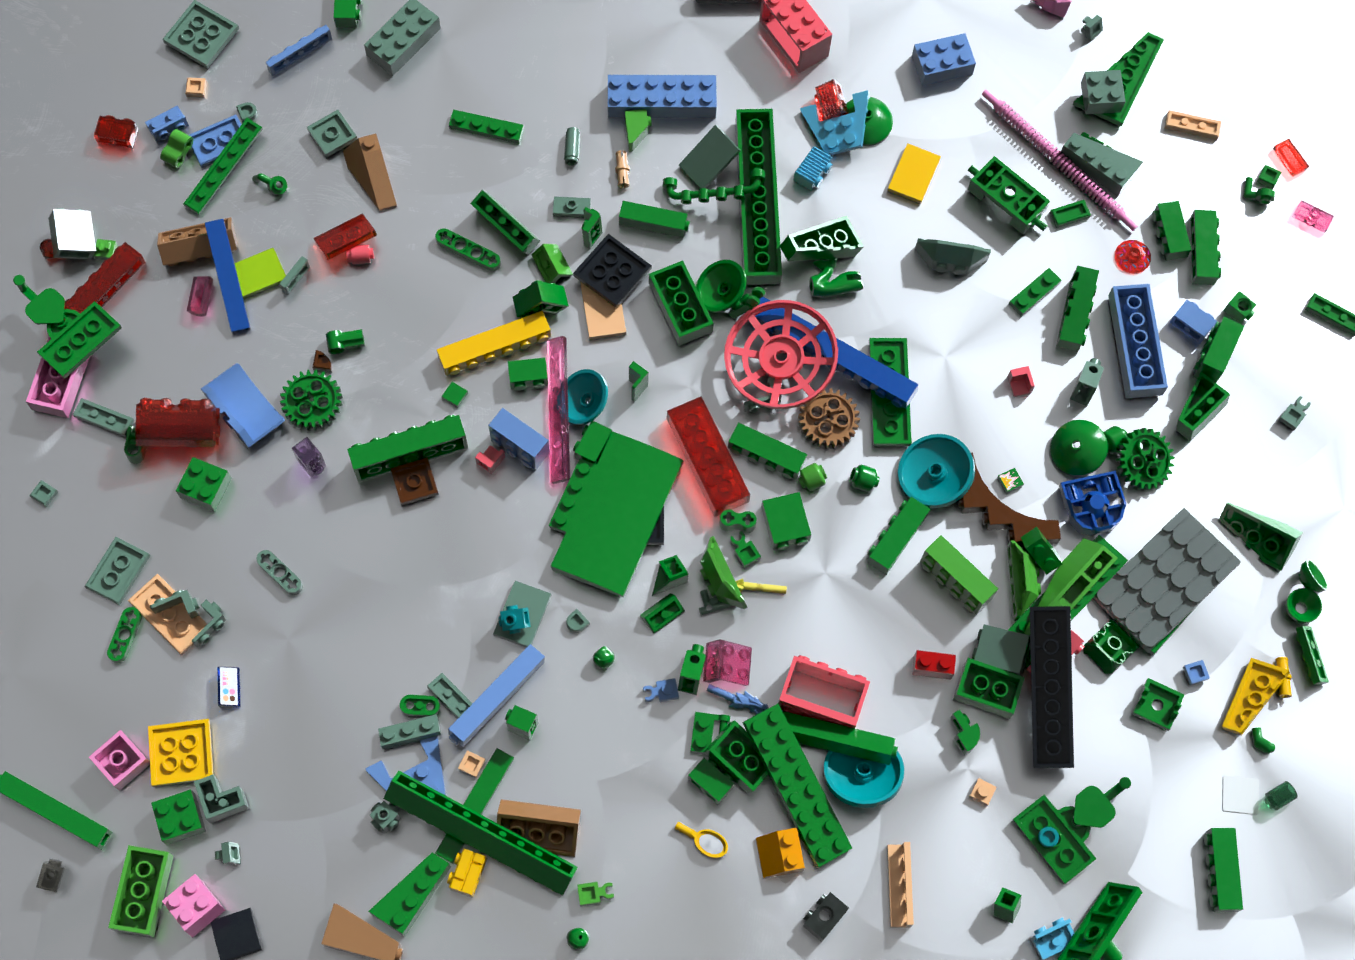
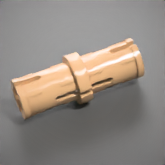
M621 150L615 153L617 162L615 172L618 175V187L622 188L624 182V188H628L630 186L628 178L630 168L627 165V152L623 150L621 157Z

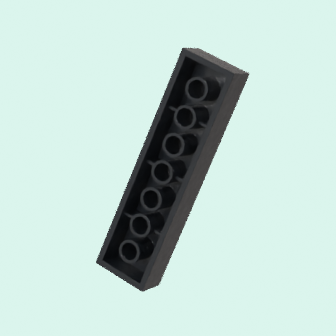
M1030 607L1033 768H1074L1071 607Z

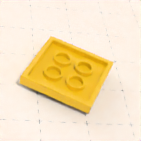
M209 719L148 726L152 787L194 782L214 774Z

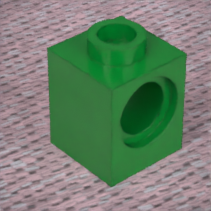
M1239 291L1223 311L1242 324L1245 319L1249 321L1256 313L1253 310L1257 304Z

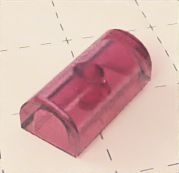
M210 276L193 277L187 312L195 316L207 315L213 278Z

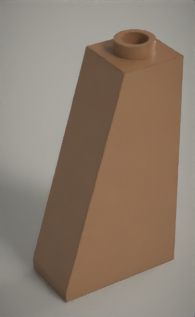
M333 904L321 943L323 946L374 960H401L403 949H401L399 942L340 905Z

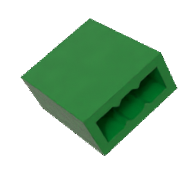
M800 492L762 501L761 508L773 549L784 550L789 548V545L797 544V546H801L810 541L811 531Z

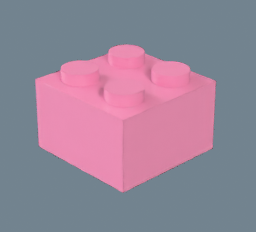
M121 730L89 756L91 761L119 791L150 765V761Z
M196 874L162 900L184 931L192 938L225 911L206 884Z

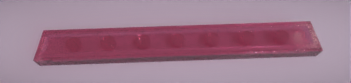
M564 336L547 340L550 482L553 484L570 480L567 338Z

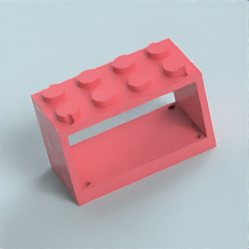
M806 0L761 1L759 21L799 73L829 56L832 33Z
M794 656L778 702L781 710L855 728L870 681H867L866 677L862 675L853 676L847 674L848 672L841 668H836V670L829 668V665L823 662H811L805 656ZM795 670L860 692L859 701L854 707V716L852 717L787 695L786 691L791 686L793 671Z

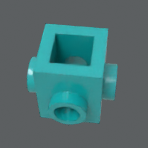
M518 605L506 606V611H500L498 620L503 631L509 630V634L520 633L521 628L531 627L528 607L518 609Z

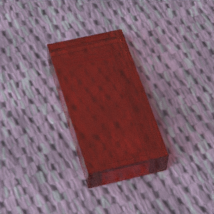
M1289 138L1273 147V150L1292 177L1309 168V165Z

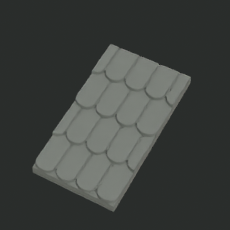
M1183 508L1098 590L1093 600L1149 653L1235 570L1241 561L1191 515L1188 510Z

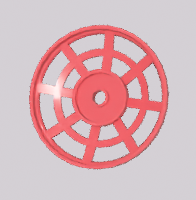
M774 300L762 303L752 310H748L737 320L727 337L724 360L728 376L742 396L762 407L787 409L811 401L827 387L836 370L838 346L832 327L818 311L801 302ZM785 308L784 319L772 320L761 325L755 317L757 314L770 309ZM793 309L809 314L819 324L810 330L803 324L791 320ZM749 321L755 330L748 337L744 348L732 346L739 330ZM775 326H783L782 334L772 337L765 331ZM790 327L797 328L806 335L798 341L796 338L789 336ZM824 329L831 341L832 357H821V348L816 336ZM759 335L764 341L760 351L750 350L753 341ZM810 341L814 345L816 357H805L803 347ZM785 353L787 358L784 361H779L776 358L777 355ZM731 354L742 356L743 368L747 377L739 382L736 380L732 370ZM748 357L759 359L761 369L753 374L749 368ZM803 364L814 365L812 372L804 380L799 374ZM820 365H831L826 380L820 388L814 391L809 383L816 376ZM766 374L775 378L773 388L763 385L758 379ZM793 377L798 383L797 386L781 389L782 380ZM753 383L759 389L772 394L770 403L754 398L743 388ZM801 389L808 395L805 399L794 403L778 404L779 395L791 394Z

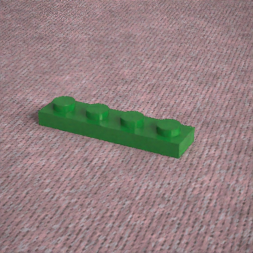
M453 109L449 129L519 144L524 125Z

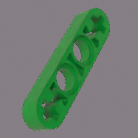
M446 228L439 229L436 232V242L440 247L488 271H496L500 268V257L495 252ZM447 235V239L442 241L440 236L444 237ZM463 242L465 247L459 250L455 248V244ZM474 250H479L481 255L475 258L471 256V253ZM493 259H495L496 264L492 263L491 265H489L488 260L492 261Z

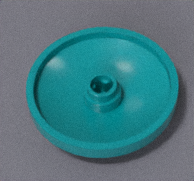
M931 434L916 440L905 450L898 466V478L905 494L909 498H915L928 508L946 507L960 500L970 489L975 476L974 460L967 446L959 439L946 434Z
M828 751L824 761L823 773L827 787L840 801L854 807L872 808L887 803L899 792L904 779V763L898 751L896 759L892 758L890 765Z

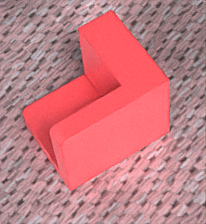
M1029 366L1010 370L1007 378L1013 396L1017 397L1032 393L1035 385Z
M489 446L484 453L479 452L476 455V464L492 474L505 458V451L502 449L498 451L494 447Z

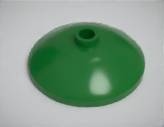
M874 97L868 99L867 114L870 116H866L865 119L866 126L863 146L881 143L889 136L893 127V116L890 109L885 103ZM853 99L844 105L840 116L855 112Z
M720 260L709 265L702 272L696 284V288L707 311L718 313L733 307L744 294L747 282L744 269L732 260Z
M1073 420L1065 423L1055 432L1051 440L1050 452L1054 463L1061 471L1073 476H1084L1093 473L1104 463L1108 453V442L1104 432L1093 422ZM1076 442L1080 443L1078 448H1074Z

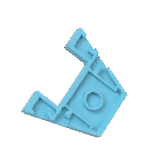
M868 90L852 94L855 107L854 113L820 121L816 104L800 108L826 154L832 156L863 147L865 119L868 112V99L870 98Z

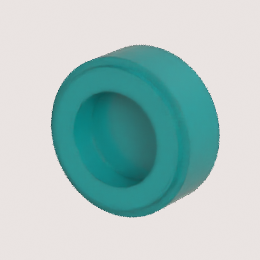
M1044 827L1038 834L1039 843L1047 848L1055 846L1059 840L1058 832L1052 827Z

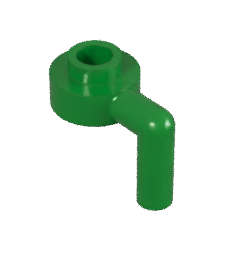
M260 173L252 177L255 183L260 181L266 183L268 190L274 195L283 194L287 190V182L281 176L270 178ZM277 182L281 183V188H277Z
M1246 177L1244 198L1257 199L1261 204H1270V202L1275 200V191L1272 189L1261 188L1257 192L1252 191L1253 178Z

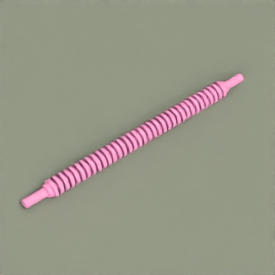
M987 89L983 91L981 95L993 105L995 112L1000 117L1002 116L1003 120L1005 119L1023 138H1026L1030 144H1033V147L1040 150L1039 152L1043 153L1044 157L1048 160L1050 159L1054 166H1057L1061 172H1064V175L1071 178L1070 180L1074 181V184L1081 188L1085 194L1092 197L1091 199L1095 200V203H1099L1098 205L1102 206L1105 212L1109 213L1110 216L1113 215V219L1121 220L1132 231L1138 228V225L1125 215L1124 208L1117 204V201H1113L1114 199L1110 198L1107 192H1103L1099 185L1092 182L1093 180L1089 179V176L1084 172L1082 173L1078 166H1075L1071 160H1068L1067 156L1065 157L1047 138H1044L1040 132H1037V129H1034L1029 122L1027 123V120L1020 116L1017 111L1013 110L1005 101L998 100Z

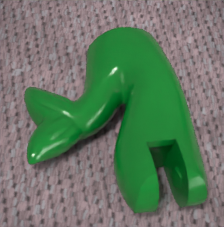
M838 258L829 259L828 261H814L813 264L822 272L810 277L809 287L811 296L832 297L860 291L863 289L860 272L848 271L829 281L833 275Z

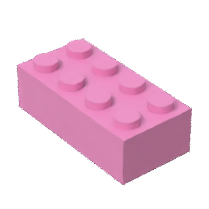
M41 358L26 399V403L31 410L69 418L89 358L65 379Z

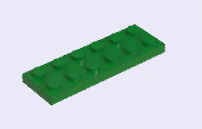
M869 338V356L909 379L907 338ZM871 389L873 446H910L912 444L910 404L907 409L899 408L886 397H879Z

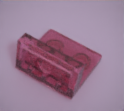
M721 639L706 643L703 681L711 683L723 680L743 686L749 685L752 648Z

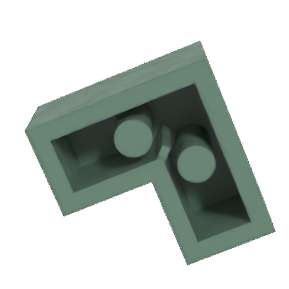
M214 774L194 781L205 818L209 823L249 809L244 791L240 786L222 792L218 778Z

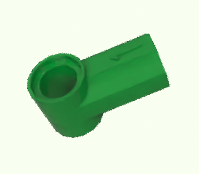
M362 329L348 332L333 330L326 333L329 354H340L345 349L365 346Z

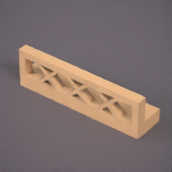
M904 842L902 845H887L890 928H911L914 925L910 842Z

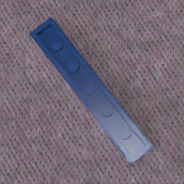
M224 219L205 222L231 332L249 329L250 324Z

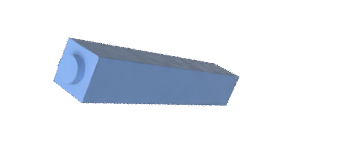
M530 644L448 728L449 739L455 745L460 744L464 747L544 664L545 656Z

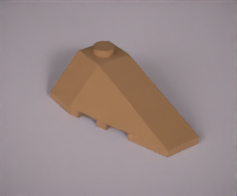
M372 134L358 138L343 151L348 170L354 175L357 182L363 187L379 211L397 207L377 135Z

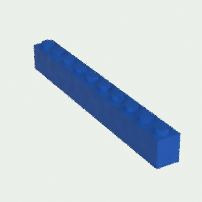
M762 297L759 299V305L770 300ZM785 308L770 309L757 314L755 317L761 325L772 320L784 319ZM792 313L791 320L803 324L810 330L816 327ZM775 326L765 331L768 334L779 335L782 334L783 326ZM790 327L789 336L796 338L798 341L806 335L801 330ZM822 331L816 336L821 348V357H832L831 341L827 332ZM836 338L838 346L836 370L842 372L847 379L858 381L863 388L872 389L879 397H886L891 400L895 406L907 409L918 392L919 384ZM810 341L803 347V350L810 354L811 357H816L814 345Z

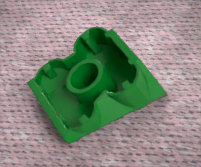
M1114 620L1107 622L1083 645L1085 646L1083 648L1084 654H1087L1105 674H1112L1139 648V645Z

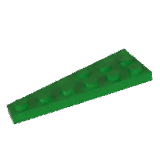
M1147 32L1120 60L1107 70H1121L1126 102L1121 113L1094 115L1122 127L1164 41L1163 38ZM1081 95L1074 100L1072 105L1085 110L1083 96Z

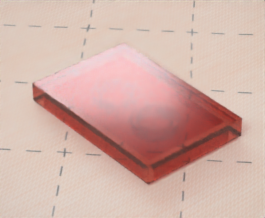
M362 213L313 239L325 258L329 260L375 237L377 233Z

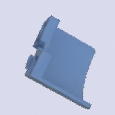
M238 363L201 388V391L212 406L220 414L224 413L223 420L231 429H234L239 439L248 448L285 421L284 417L267 401Z

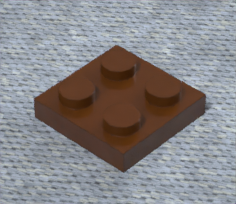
M428 458L390 468L401 505L439 495Z

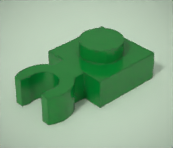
M740 531L739 536L741 540L736 541L731 536L730 542L738 547L734 550V553L745 568L761 559V555L752 541L745 542V534Z

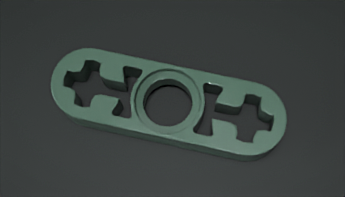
M262 550L258 553L256 559L259 566L288 594L297 595L302 591L303 585L301 580L271 551ZM264 556L266 558L269 557V560L273 564L272 567H270V565L267 562L263 563L262 558ZM277 568L285 570V574L282 577L274 575ZM287 578H289V580H290L292 583H296V585H297V588H296V589H294V588L289 589V588H290V585H289V583L286 581Z

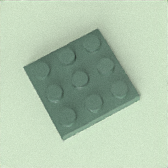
M194 0L165 35L163 42L204 67L209 68L239 30V26Z

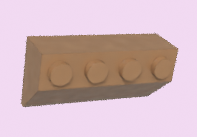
M230 217L225 218L224 222L233 253L234 250H237V241L232 218ZM205 223L158 233L157 246L163 266H175L183 261L194 262L197 258L213 257Z
M501 799L497 812V824L555 855L575 857L581 810Z

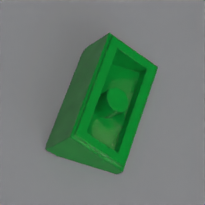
M670 593L640 616L650 630L655 633L685 610L677 597Z

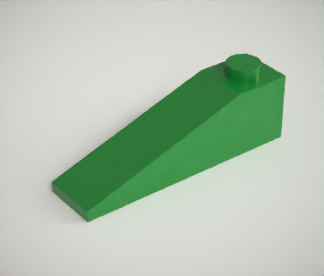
M1229 502L1226 503L1219 518L1231 532L1238 535L1246 543L1249 549L1255 551L1264 563L1280 571L1283 570L1303 534V532L1283 522Z

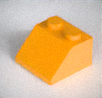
M797 828L775 831L756 838L763 878L802 872L805 866Z

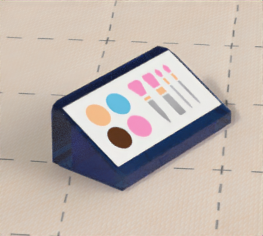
M217 667L218 706L220 708L241 707L240 668Z

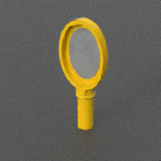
M677 822L674 828L689 838L694 839L696 848L709 858H721L728 851V844L725 838L713 830L703 829L696 832L680 822Z

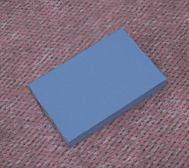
M233 115L189 135L193 137L194 141L191 148L201 168L214 163L239 129L241 123L237 115Z

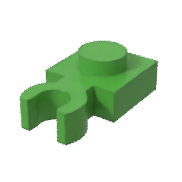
M598 882L577 885L580 906L600 903V897L605 899L614 898V894H606L605 892L606 888L613 887L612 883H605L599 888Z

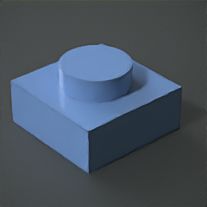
M1203 660L1183 666L1190 685L1210 679Z

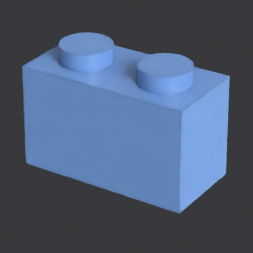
M1189 300L1183 303L1170 321L1171 324L1199 344H1201L1217 322L1211 314L1204 312L1196 303Z

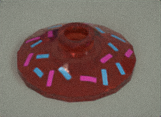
M1127 240L1118 245L1115 251V261L1123 271L1137 274L1148 268L1151 262V253L1144 243L1137 240Z

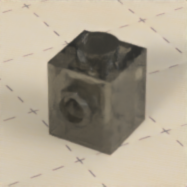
M49 859V861L43 863L36 885L37 888L53 892L59 890L66 867L61 865L62 861ZM49 872H52L54 874V877H51L49 875Z

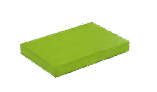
M274 248L235 263L243 299L279 285L286 276Z

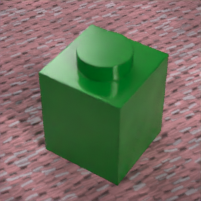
M1002 887L994 903V916L1013 923L1021 907L1022 895Z

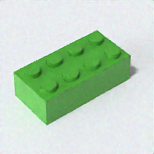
M942 535L924 551L920 560L921 566L927 572L935 575L937 582L942 586L945 585L954 598H959L969 612H974L977 615L993 599L998 588Z
M128 845L108 926L109 929L155 937L163 903L162 900L164 899L174 857L171 853Z

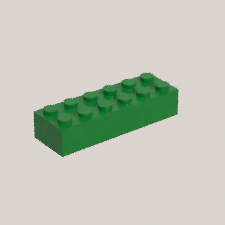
M448 415L440 421H429L423 426H413L401 433L393 432L388 437L373 438L365 444H354L347 450L358 482L390 473V468L424 458H428L429 461L468 449V444L460 416Z

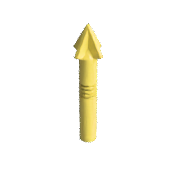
M743 578L735 581L740 592L742 590H761L763 592L786 594L787 586L744 582Z

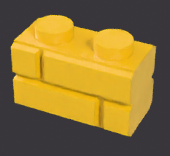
M464 848L462 853L458 852L454 864L457 865L455 872H450L447 883L450 884L449 889L473 897L487 857Z

